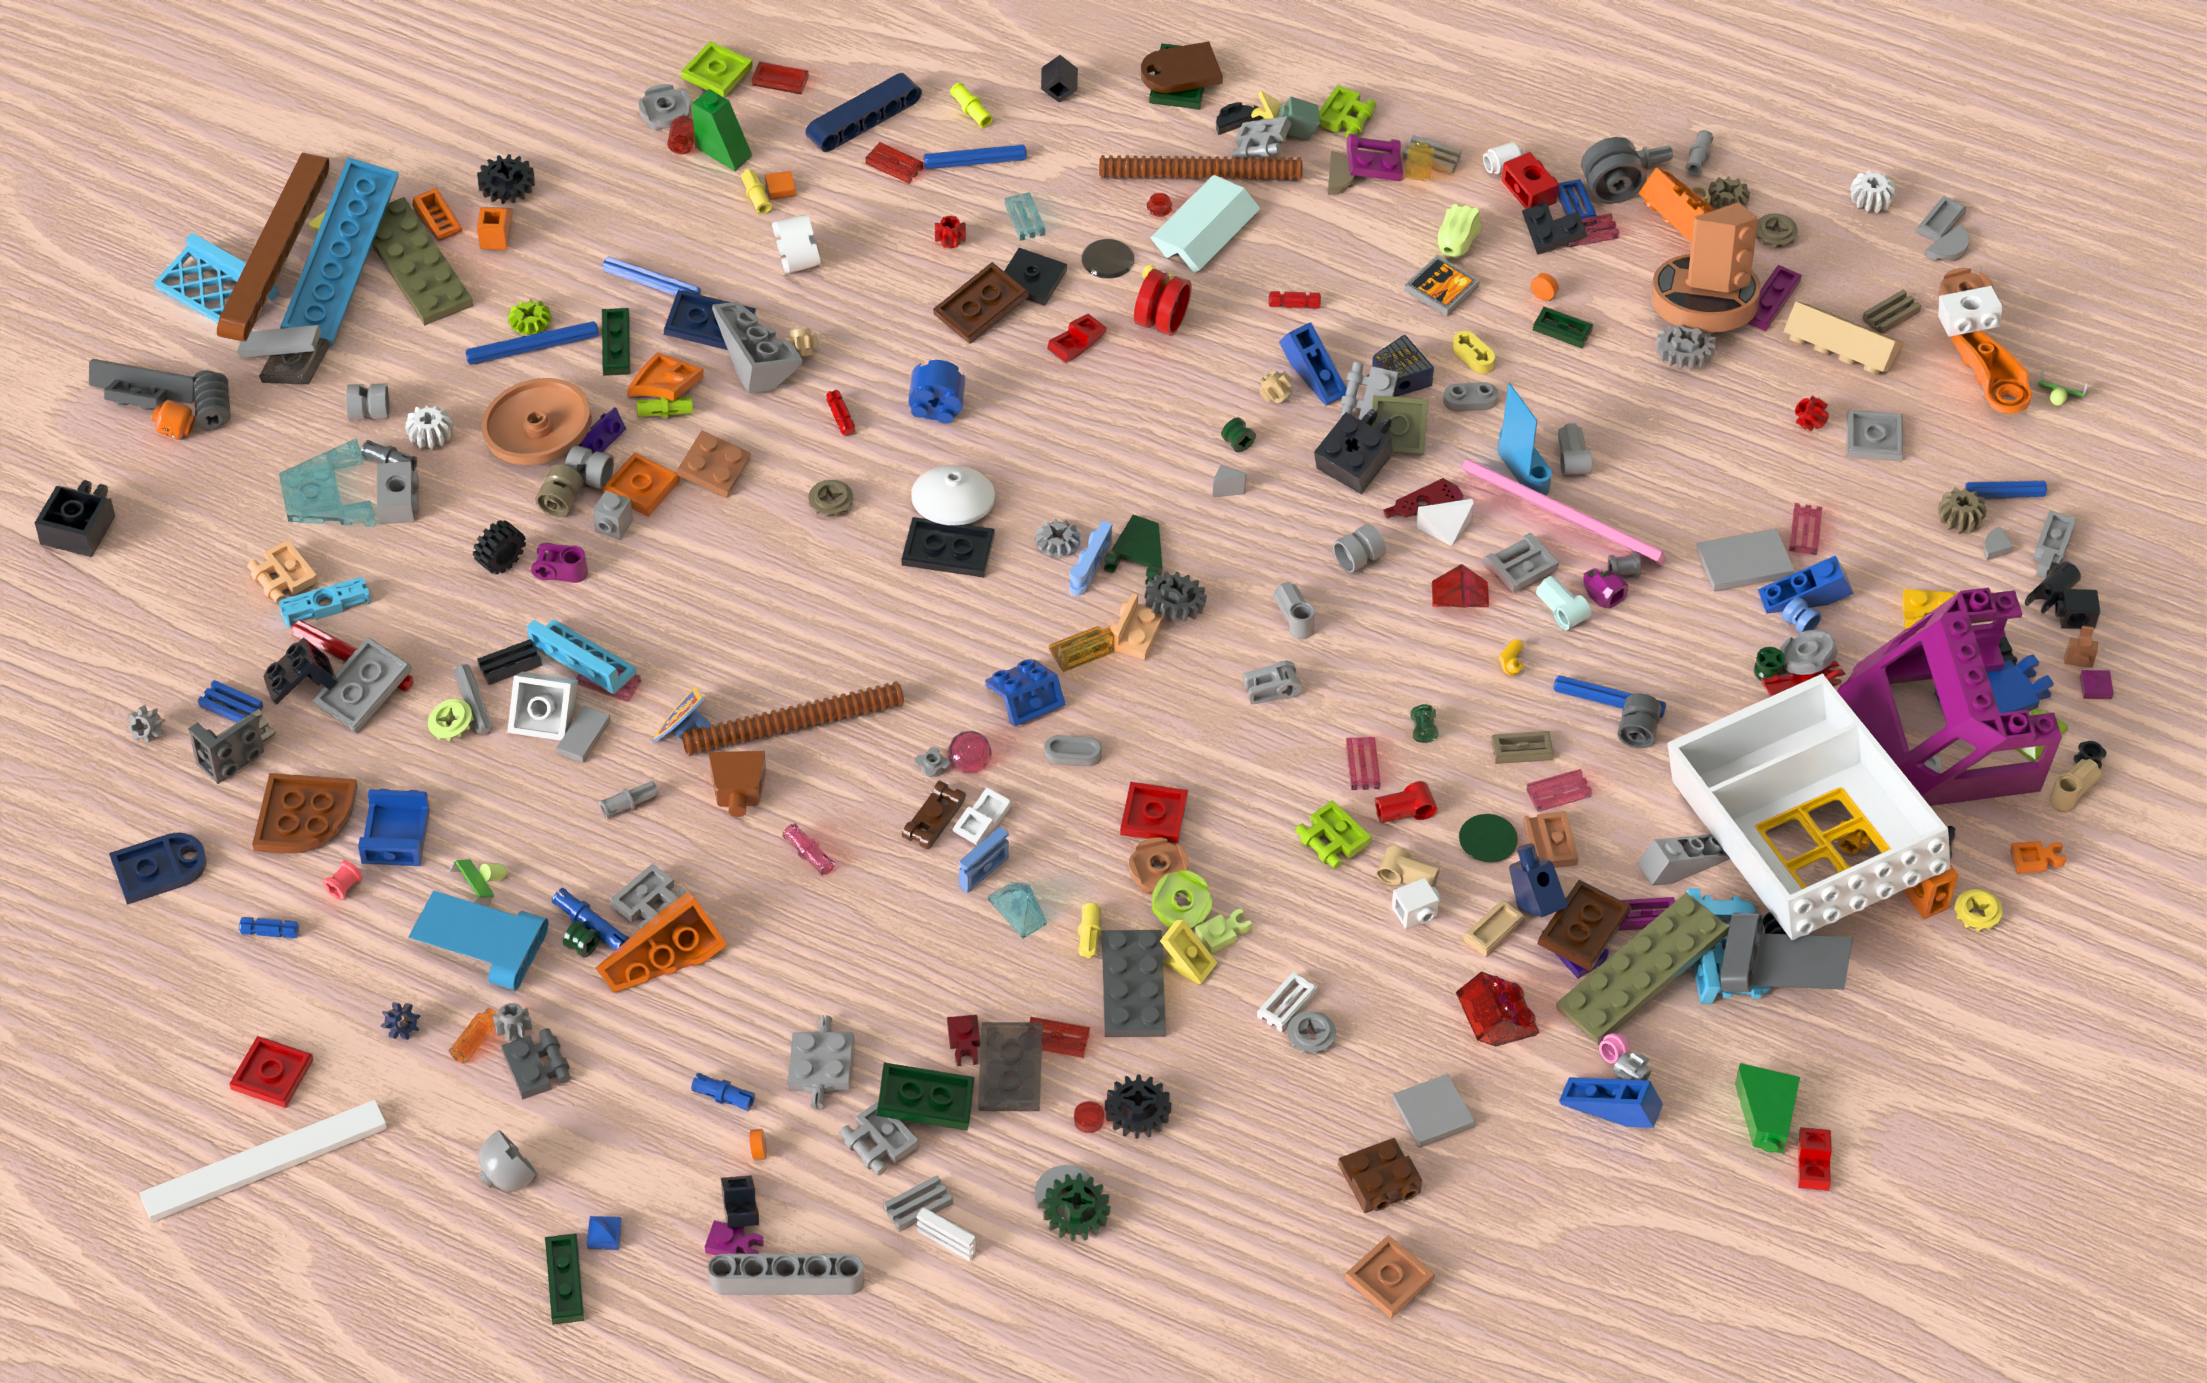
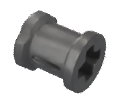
M1632 552L1630 556L1623 557L1609 555L1608 571L1619 576L1634 575V577H1640L1641 563L1638 552Z

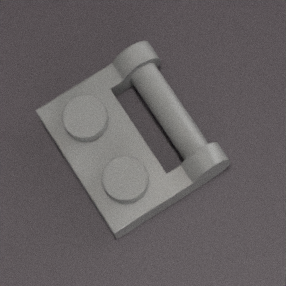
M1532 533L1526 534L1521 538V541L1496 554L1490 553L1483 558L1485 567L1489 571H1493L1512 593L1558 570L1559 562ZM1526 550L1528 551V552L1524 553L1523 555H1521V556H1519V557H1517V558H1515V559H1513V560L1507 562L1506 564H1503V562H1505V561L1511 559L1512 557H1514V556H1516V555H1518V554H1520V553H1522V552H1524V551H1526Z

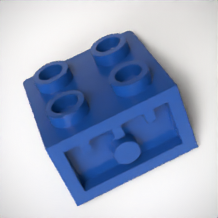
M1033 659L1023 660L1012 669L997 671L992 677L985 680L988 688L1003 697L1010 723L1014 726L1066 705L1058 675Z

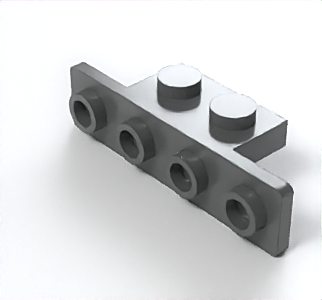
M91 359L89 361V385L105 388L104 400L114 401L117 405L131 404L140 406L144 410H154L157 405L160 406L166 399L189 404L195 400V378L193 376L98 359Z

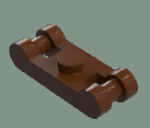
M938 781L931 795L912 821L905 825L902 837L909 841L914 839L920 842V846L930 849L962 806L966 793L959 789L954 791L948 788V784ZM943 798L949 801L947 805L941 803Z

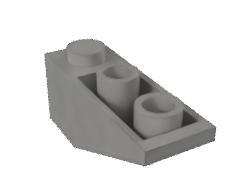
M1711 834L1654 839L1637 864L1652 885L1678 882L1725 862L1730 858Z

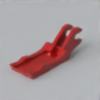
M1834 660L1831 665L1813 674L1775 675L1771 678H1762L1761 683L1769 695L1774 696L1821 674L1826 677L1832 686H1836L1842 681L1835 678L1846 675L1843 669L1829 670L1830 668L1840 666Z

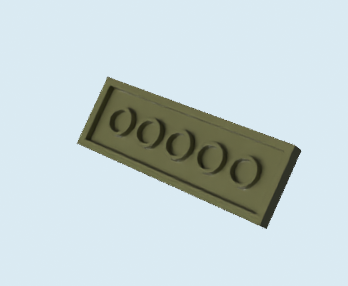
M403 197L390 202L372 246L424 326L472 307V297L406 198Z
M1686 892L1556 1003L1557 1010L1595 1043L1600 1045L1606 1035L1614 1033L1727 936L1729 926Z

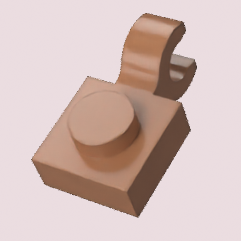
M2082 626L2079 639L2070 637L2065 652L2064 664L2093 668L2098 652V641L2091 639L2094 627Z

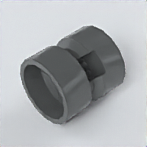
M1638 693L1629 695L1625 699L1617 734L1619 740L1624 744L1634 748H1646L1654 743L1661 712V704L1656 698Z

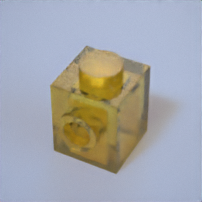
M1414 142V146L1408 145L1405 179L1431 181L1434 148H1429L1430 143Z

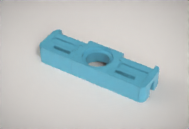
M359 577L282 599L279 605L285 625L291 627L290 624L297 622V620H305L315 617L317 620L341 613L343 608L367 602L369 605L371 598L365 579ZM324 598H329L333 600L332 603L327 606H320L318 604V602Z

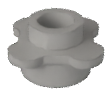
M936 747L929 748L928 752L924 755H918L915 758V764L921 766L922 773L928 777L941 775L944 769H947L950 765L949 759L944 758L940 754V749Z

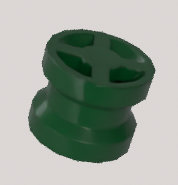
M1238 417L1230 420L1223 427L1221 436L1226 442H1231L1232 449L1239 453L1245 451L1253 444L1256 433L1251 428H1247L1245 421Z
M1764 647L1759 650L1754 667V674L1758 680L1762 681V678L1782 675L1785 656L1782 651L1775 647Z
M580 920L572 923L563 937V945L569 949H576L577 954L583 958L591 955L600 941V933L594 929H587L586 924Z

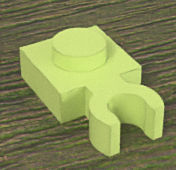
M1242 909L1233 911L1227 920L1220 914L1196 926L1195 933L1210 954L1235 943L1237 939L1236 934H1246L1251 930L1252 922L1250 920L1245 923L1237 922L1243 919L1244 911Z

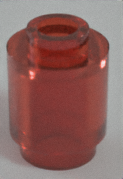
M678 116L670 125L667 146L676 154H687L692 151L694 145V124L690 117Z

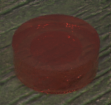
M1092 1101L1080 1103L1074 1110V1124L1076 1128L1084 1133H1094L1100 1130L1104 1124L1103 1108L1098 1103Z

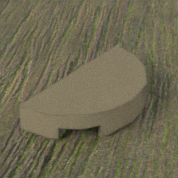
M1331 151L1328 195L1341 193V190L1348 186L1351 187L1355 180V175H1350L1348 157Z

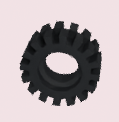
M499 520L496 524H490L489 530L484 529V535L477 538L479 543L474 545L475 551H473L475 561L495 575H498L499 572H506V567L508 569L512 568V563L514 561L517 563L519 560L518 555H522L524 552L521 548L526 546V542H524L526 537L522 532L508 521Z

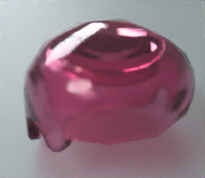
M973 730L962 731L953 737L948 747L947 756L953 768L963 773H977L988 765L991 760L992 750L989 741L981 733Z

